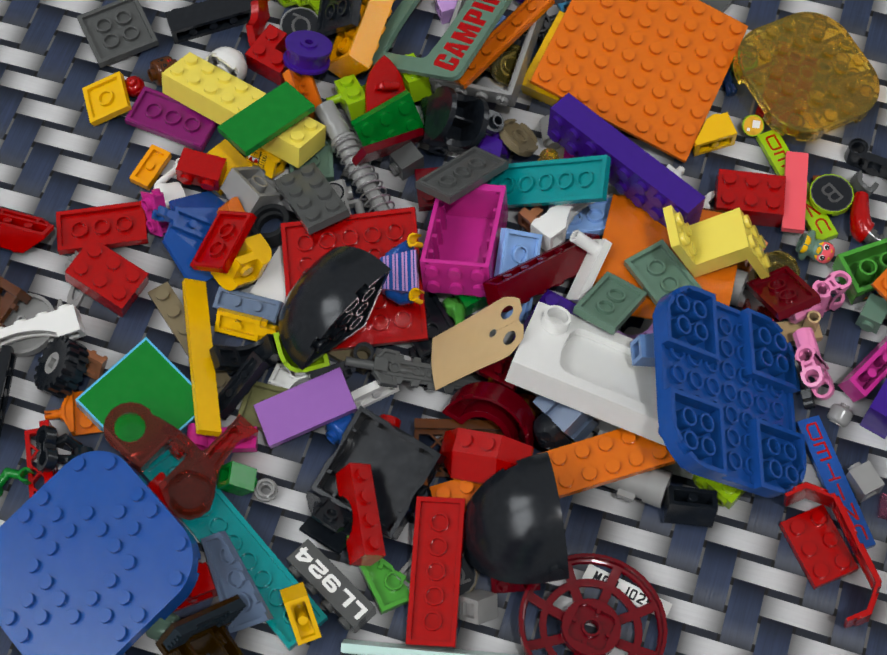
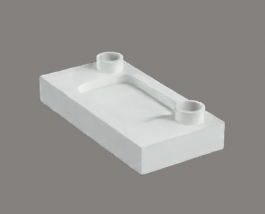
M538 301L524 333V338L519 344L505 381L666 446L658 433L655 367L632 366L630 342L634 339L617 332L612 335L596 325L570 314L564 307L558 305L550 306Z

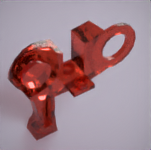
M134 402L119 404L113 408L107 415L103 427L105 439L110 446L119 451L122 458L140 473L168 447H170L169 451L176 459H183L159 484V491L168 509L178 518L187 520L199 518L211 509L218 474L225 461L236 446L258 435V430L239 414L234 422L207 449L200 450L180 430L153 415L150 409L144 405ZM124 414H137L145 422V433L137 441L125 442L115 434V422Z

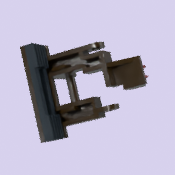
M237 594L171 624L155 644L162 655H244L226 627L235 620L246 605Z

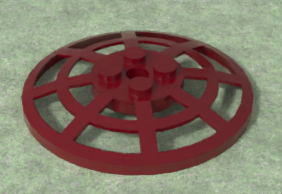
M595 553L569 555V579H566L567 583L554 590L546 601L533 593L539 584H529L524 592L519 606L518 631L526 655H533L532 651L544 648L548 655H558L552 646L564 643L574 653L573 655H608L614 648L628 652V655H663L668 628L662 602L648 580L636 569L621 560ZM594 564L608 567L612 571L607 582L595 579L576 580L572 566ZM623 574L632 580L647 596L650 603L636 608L629 597L615 587L620 575ZM592 587L601 589L602 592L598 600L592 598L583 599L579 588ZM570 591L574 603L565 612L553 605L561 595ZM611 595L619 599L628 612L617 615L613 608L607 604ZM530 602L542 610L539 619L541 638L527 641L525 615L526 608ZM651 613H655L658 628L655 651L641 647L643 629L640 618ZM548 614L561 621V634L548 637L546 627ZM633 621L635 632L633 643L620 639L621 625ZM587 623L594 624L597 632L594 634L588 633L584 625Z

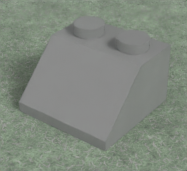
M259 166L232 168L220 187L228 200L237 196L245 212L253 214L262 206L277 204L284 199L276 187L275 181L266 176L265 170Z

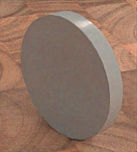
M27 293L32 297L28 304L19 300L17 303L19 308L17 311L12 310L3 325L8 327L17 320H28L34 318L40 312H51L55 309L46 298L37 294ZM32 337L6 346H12L16 357H28L44 350L48 346V340H53L54 337Z

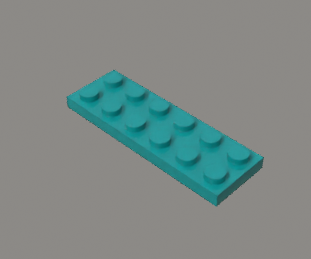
M608 155L510 163L508 169L488 180L487 184L506 186L508 208L607 201L611 157Z

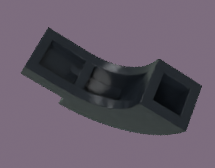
M266 334L262 339L245 346L214 345L209 350L215 370L228 371L229 376H234L253 351L268 363L267 369L282 362L278 355L273 334Z

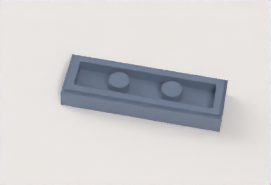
M219 286L212 308L217 310L221 307L267 319L268 323L277 325L284 303L237 290L228 291Z

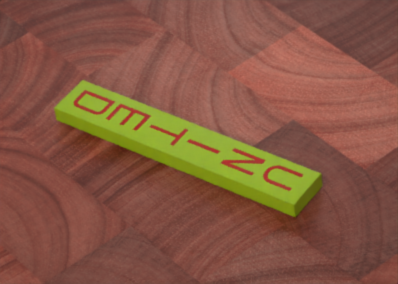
M775 128L757 135L756 140L776 175L784 176L786 151L790 150L779 131ZM807 181L805 214L807 229L809 231H816L815 239L829 241L837 238L838 232L828 215L819 213L810 204L808 197L810 184Z

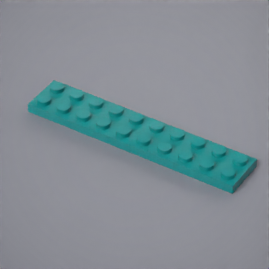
M180 441L143 468L141 470L143 475L149 482L160 472L166 475L171 508L201 545V538L220 531H226L274 618L265 621L285 647L289 651L298 644L279 590L299 582L223 492L217 489V485ZM308 594L318 627H320L328 620V617Z

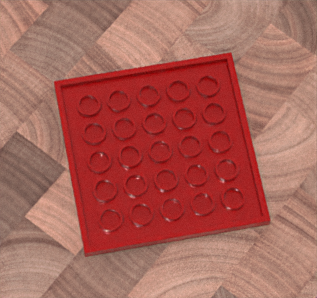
M415 207L351 214L349 217L309 235L300 221L280 223L286 297L302 273L333 248L340 246L355 247L367 251L380 259V257L385 256V253L407 240L409 234H418ZM414 247L413 250H417L419 256V289L424 291L420 268V248ZM381 291L366 326L329 352L351 350L361 342H367L372 347L429 340L424 294H420L419 299L423 300L421 305L415 302L399 305L386 298Z

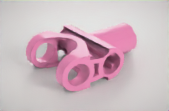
M838 270L830 273L824 281H815L812 288L820 295L821 303L791 315L788 320L793 324H797L806 319L808 312L812 310L818 311L821 318H823L824 312L829 310L835 311L840 308L845 300L844 292L851 285V276L845 271ZM843 277L846 279L847 284H838L835 278ZM838 297H840L839 302H834Z
M811 327L800 328L793 333V338L797 348L795 360L802 367L800 372L801 379L808 388H811L813 394L818 399L827 400L835 391L833 380L827 371L829 367L821 357L813 329ZM809 377H814L815 382L811 383ZM824 384L829 385V391L826 394H818L820 386Z

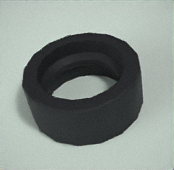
M268 204L255 211L254 215L257 218L250 231L253 235L261 233L263 225L274 218H282L283 223L294 221L284 206ZM281 226L273 232L261 233L270 247L282 245Z

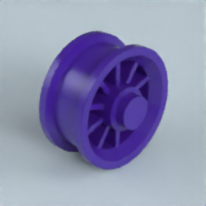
M299 30L290 33L286 37L285 47L287 50L283 54V62L288 69L302 75H319L329 69V55L332 52L333 46L330 39L325 35L310 30Z

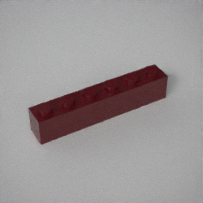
M584 233L591 239H600L598 234ZM568 240L483 282L488 306L503 297L519 298L521 304L530 301V298L535 295L546 293L547 289L552 286L562 285L564 280L576 277L587 252ZM505 307L502 313L511 311L513 307Z

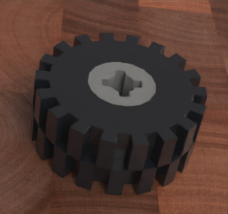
M59 336V338H54L53 342L50 341L47 344L48 348H44L42 351L43 356L38 359L39 365L35 367L37 373L34 375V379L36 380L35 386L39 390L61 399L66 398L67 395L70 396L72 390H76L79 387L78 382H82V375L87 371L85 366L89 364V359L86 358L89 356V352L86 351V346L67 337Z

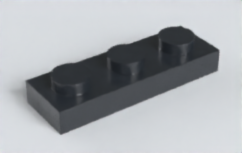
M254 351L218 394L220 417L224 420L234 412L236 406L249 393L252 386L269 366Z

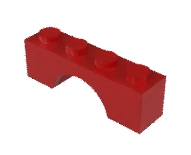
M349 463L335 474L338 494L349 501L353 513L352 530L346 541L349 564L371 566L386 556L371 464Z

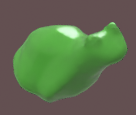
M454 297L444 299L445 310L454 319L455 325L464 321L466 312L462 302Z

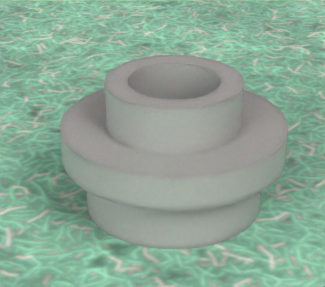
M268 478L259 480L254 489L255 497L262 502L272 501L278 493L277 484ZM264 488L270 489L268 494H263L261 491Z

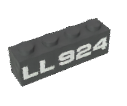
M309 539L286 558L289 565L288 571L295 579L300 577L306 583L304 585L305 589L312 596L317 594L322 599L321 605L327 612L331 613L333 611L339 617L337 621L346 631L351 629L356 633L376 614L375 606Z

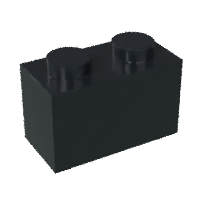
M669 485L663 503L664 522L712 528L718 511L717 491Z

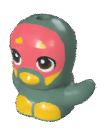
M815 230L803 233L796 245L798 259L803 261L806 256H809L820 264L829 263L835 254L833 244L829 241L815 239Z

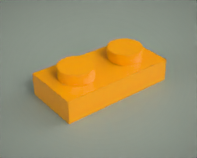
M152 144L130 175V182L150 190L172 158L171 153Z

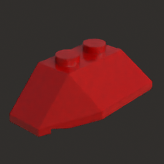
M0 207L1 248L9 249L15 253H24L44 240L54 230V225L44 218Z
M455 428L445 431L439 453L446 456L443 463L452 479L483 484L503 468L507 470L517 465L518 460L532 456L534 447L504 435Z

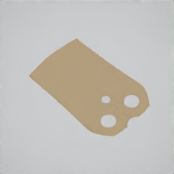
M503 297L432 338L431 367L435 391L508 357L518 347L524 338V324H521L519 320L522 312L519 298ZM507 306H512V315L507 319H503L501 317L503 309ZM495 329L496 334L490 337V332ZM510 331H514L516 334L515 340L511 344L505 345L503 342L505 335Z

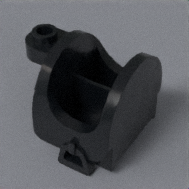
M441 86L435 90L434 94L427 97V113L422 142L429 144V152L441 156H446L448 152L462 154L474 146L477 147L485 133L494 135L500 132L504 127V119L499 112L489 109L488 103L484 99L458 94L451 87Z

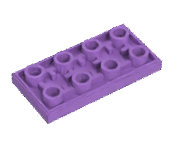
M340 367L254 405L270 448L281 445L358 410Z

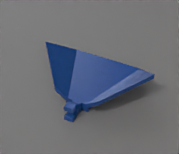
M211 191L169 201L170 209L160 205L158 210L154 209L152 211L151 219L156 221L169 222L162 243L183 277L205 282L213 278L211 272L194 270L190 263L217 216L218 208L225 203Z

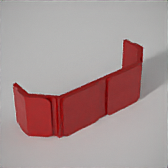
M808 482L795 486L791 491L785 493V507L803 499L830 507L873 591L867 609L847 617L843 625L846 629L853 625L857 627L869 622L882 586V580L864 544L859 542L856 528L840 497L836 496L835 492L830 494L828 490Z

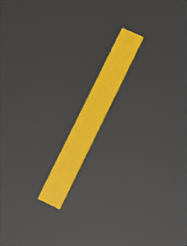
M184 278L182 290L196 434L219 437L222 429L216 372L209 351L213 344L206 282Z

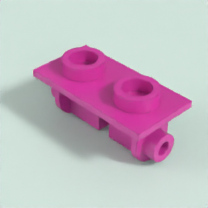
M160 188L152 189L151 193L141 191V205L145 210L147 229L150 231V234L163 237L169 222L156 221L151 219L152 211L154 209L158 210V206L166 207L164 194L160 191Z

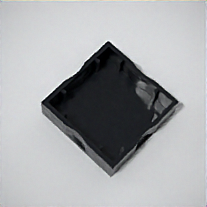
M360 405L343 433L338 448L327 460L310 489L320 495L329 497V500L334 504L352 511L349 501L338 494L335 474L349 463L371 464L382 533L391 539L397 540L416 509V497L424 496L446 456Z

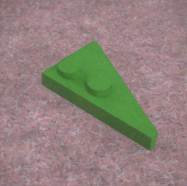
M382 558L371 566H359L381 615L409 603V589L403 582L406 580L410 584V581L406 579L404 574L396 571L385 559Z

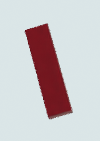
M418 128L364 146L352 158V162L355 166L390 155L410 142L416 146L424 137L423 128Z

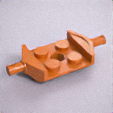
M72 390V394L64 398L59 410L44 411L45 420L60 418L61 421L65 422L72 436L103 432L76 405L75 399L84 391L74 392Z

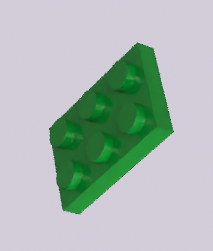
M407 90L350 122L360 145L363 147L418 128H425L411 94Z

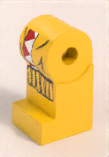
M262 148L246 157L249 163L264 169L265 175L271 179L285 171L287 162Z

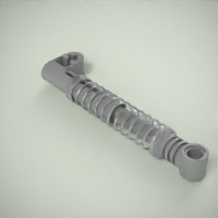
M328 100L319 104L314 111V120L326 126V138H330L332 150L334 153H337L336 157L341 158L340 164L345 165L344 171L349 173L348 179H353L352 186H357L356 193H362L360 200L367 199L364 207H372L368 212L371 210L375 212L396 209L394 208L395 203L390 201L391 196L386 194L387 189L382 187L383 181L378 180L379 174L375 173V167L371 166V161L355 166L352 162V158L360 150V147L362 148L363 146L359 144L357 135L349 130L334 101ZM381 188L385 189L384 194L381 193ZM385 196H389L388 201L385 200ZM393 203V208H390L388 204Z

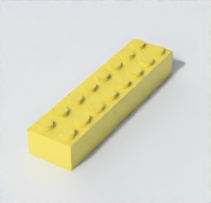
M191 52L162 72V93L219 125L266 95L265 92ZM306 116L261 148L299 169L325 146L326 126Z

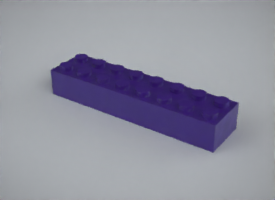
M570 93L566 94L550 108L547 132L550 139L560 144L570 155L575 157L608 155L611 157L609 183L620 194L628 197L635 206L647 212L653 220L660 222L667 228L663 208L672 205L676 212L682 214L684 223L688 222L689 225L699 222L706 197Z

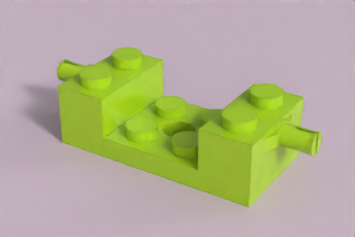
M414 53L406 54V56L416 57ZM399 72L402 76L405 90L410 92L414 102L432 95L429 77ZM354 74L334 81L337 94L326 98V101L332 100L335 104L340 103L350 122L365 114L366 84L361 86Z

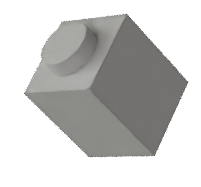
M869 460L863 464L857 462L848 468L846 478L859 503L880 493L885 486V483Z

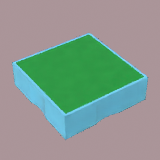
M147 337L75 399L77 407L99 430L106 433L115 442L118 449L141 473V470L162 455L177 437L187 432V426L190 423H195L191 382Z

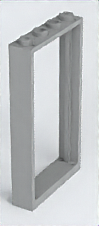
M458 0L449 26L467 0ZM547 11L528 29L507 91L470 84L466 89H463L454 81L430 77L429 81L432 90L435 91L438 87L448 86L458 94L480 97L487 102L496 103L500 106L508 105L514 107Z

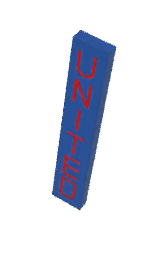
M819 415L797 421L796 427L799 433L804 434L805 448L822 487L828 490V493L832 494L835 492L836 496L840 497L856 528L859 542L863 543L866 549L874 547L876 543ZM844 535V538H845V540H846V542H847V544H848V547H849V549H850V551H851V554H853V551H852V549H851V547H850V545H849V543H848V541H847V539H846V537H845V535Z

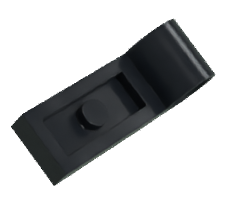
M861 138L852 139L844 155L845 162L850 166L867 172L871 176H878L887 180V159L867 152L869 146L865 140Z
M361 342L355 346L352 357L359 358L357 352L365 350L369 353V358L366 360H373L374 348L371 344ZM345 361L328 367L310 371L308 378L309 380L314 379L339 367L342 369L345 378L353 375L352 372L361 368L345 366Z

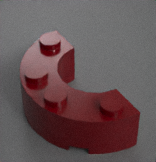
M482 381L461 387L453 395L442 412L462 425L468 419L474 417L489 419L501 428L504 436L533 446L536 440L533 432L535 416L531 408L516 392L499 383Z

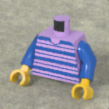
M409 234L407 240L395 246L379 259L391 269L381 290L382 294L399 305L412 304L414 302L420 305L423 304V300L419 299L420 294L425 293L419 289V256L417 250H413L414 247H423L422 242H416L421 237V234Z

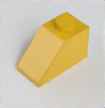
M728 112L713 114L706 119L694 144L692 153L694 157L735 144L737 131Z
M301 582L279 590L298 646L321 638L322 636L304 583Z

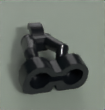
M43 425L37 430L36 448L39 450L37 452L38 471L50 472L56 467L57 463L66 464L78 455L94 451L92 447H83L81 442L66 433L57 437L55 427ZM65 443L71 448V454H58L56 446Z

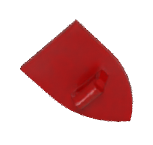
M385 55L374 64L368 75L365 86L366 112L405 91L402 76L392 61Z

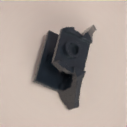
M312 490L307 491L306 498L311 516L299 530L340 555L347 547L346 536L350 535L352 530V511L350 513L331 502L329 497L320 495Z

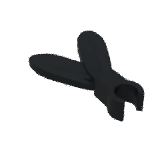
M794 357L796 371L803 389L801 390L804 408L806 410L815 408L812 391L803 383L800 376L802 367Z

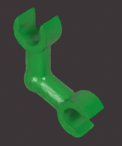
M9 467L5 468L0 475V497L3 494V486L10 478L18 479L23 484L30 485L32 483L28 479H24L25 475L28 473L35 474V472L28 467L20 470Z

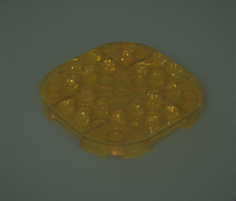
M799 12L750 31L742 39L733 61V71L739 85L744 83L765 113L762 118L764 122L778 134L794 136L797 141L817 140L824 133L853 121L855 124L860 122L868 115L879 96L880 85L878 76L850 34L837 21L819 13Z

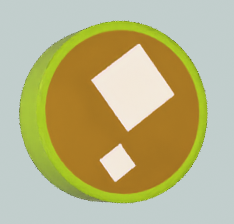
M747 115L741 123L742 131L752 137L761 134L764 129L763 119L758 115Z

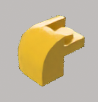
M261 233L247 237L228 273L211 272L218 284L228 291L250 285L262 276L272 257V250Z

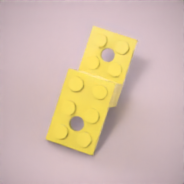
M672 205L663 208L671 248L694 278L745 260L749 261L761 279L770 277L768 268L771 267L768 255H764L763 251L766 248L765 240L762 235L759 236L757 227L752 225L749 215H744L740 207L689 225L688 222L684 223L682 214L676 212Z

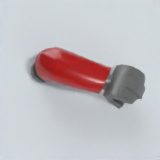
M861 170L854 174L849 182L854 192L849 225L851 235L857 242L861 243L864 241L869 244L882 240L884 237L882 233L880 235L877 234L878 230L873 228L875 223L872 222L869 207V197L878 188L879 184L875 182L871 187H868L862 180L863 174Z

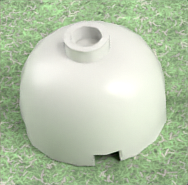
M227 46L216 48L205 58L207 62L242 81L247 75L248 68L244 55L234 48Z

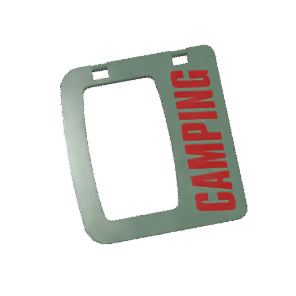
M402 0L385 25L386 29L378 42L379 48L372 58V67L385 55L401 73L456 81L463 76L512 0H467L447 31L424 58L388 53L399 31L420 2V0Z

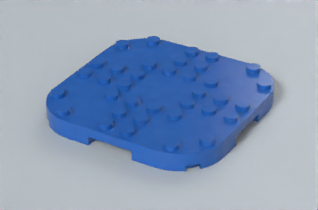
M691 285L682 286L662 296L656 304L652 317L659 423L658 433L668 451L682 469L715 482L766 498L778 497L791 491L798 483L803 482L807 463L804 434L796 432L793 393L800 391V382L794 362L795 352L791 342L787 343L785 337L781 334L783 330L770 317L750 308L740 311L716 301V294Z
M90 451L73 458L0 526V626L22 655H126L125 652L160 618L165 620L186 600L196 585L199 573H197L198 560H201V555L194 536L148 486L149 484L135 468L114 453Z

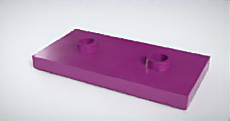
M145 86L134 102L132 110L129 111L124 119L128 125L201 152L204 151L218 126L216 122L164 93Z

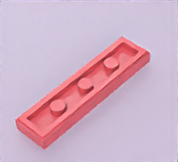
M786 151L784 168L786 186L784 216L781 221L782 232L803 234L805 231L809 153Z

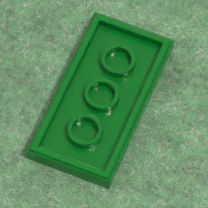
M286 81L219 125L217 129L225 139L247 157L314 112L315 105Z

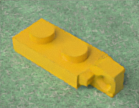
M219 307L217 309L214 331L258 341L266 334L279 332V326L268 324V320L262 317Z

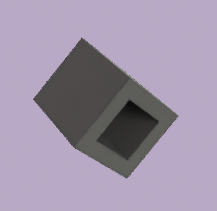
M410 142L390 154L389 168L395 176L398 175L404 181L415 174V169L424 168V156Z

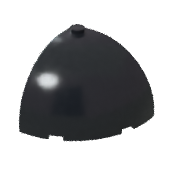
M350 246L333 248L307 268L290 290L280 311L279 334L287 354L301 370L366 326L391 270L374 255Z
M548 452L535 454L518 460L517 465L507 470L503 468L491 476L474 493L466 506L463 555L476 570L499 581L514 584H539L569 579L564 523L552 464Z

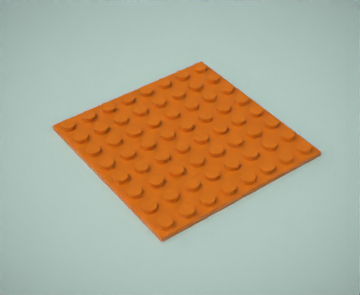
M571 0L530 83L561 99L570 93L610 125L685 163L748 26L700 0Z

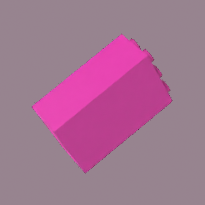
M482 184L451 204L435 198L420 258L424 292L486 297L483 282L494 277L501 228H506L508 221L507 188L505 185Z

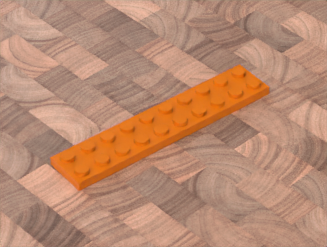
M622 428L545 451L548 452L559 499L675 464V459L666 446ZM453 479L430 486L429 488L432 497L465 498L467 506L474 493L482 484Z

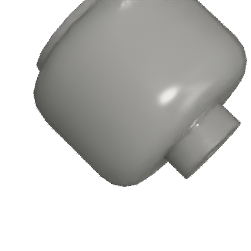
M841 403V405L833 404L827 414V418L840 427H847L853 417V413L849 410L850 406Z

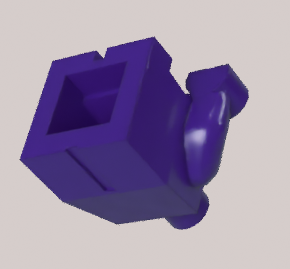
M499 132L492 135V137L486 135L477 146L500 158L509 159L510 150L500 139Z

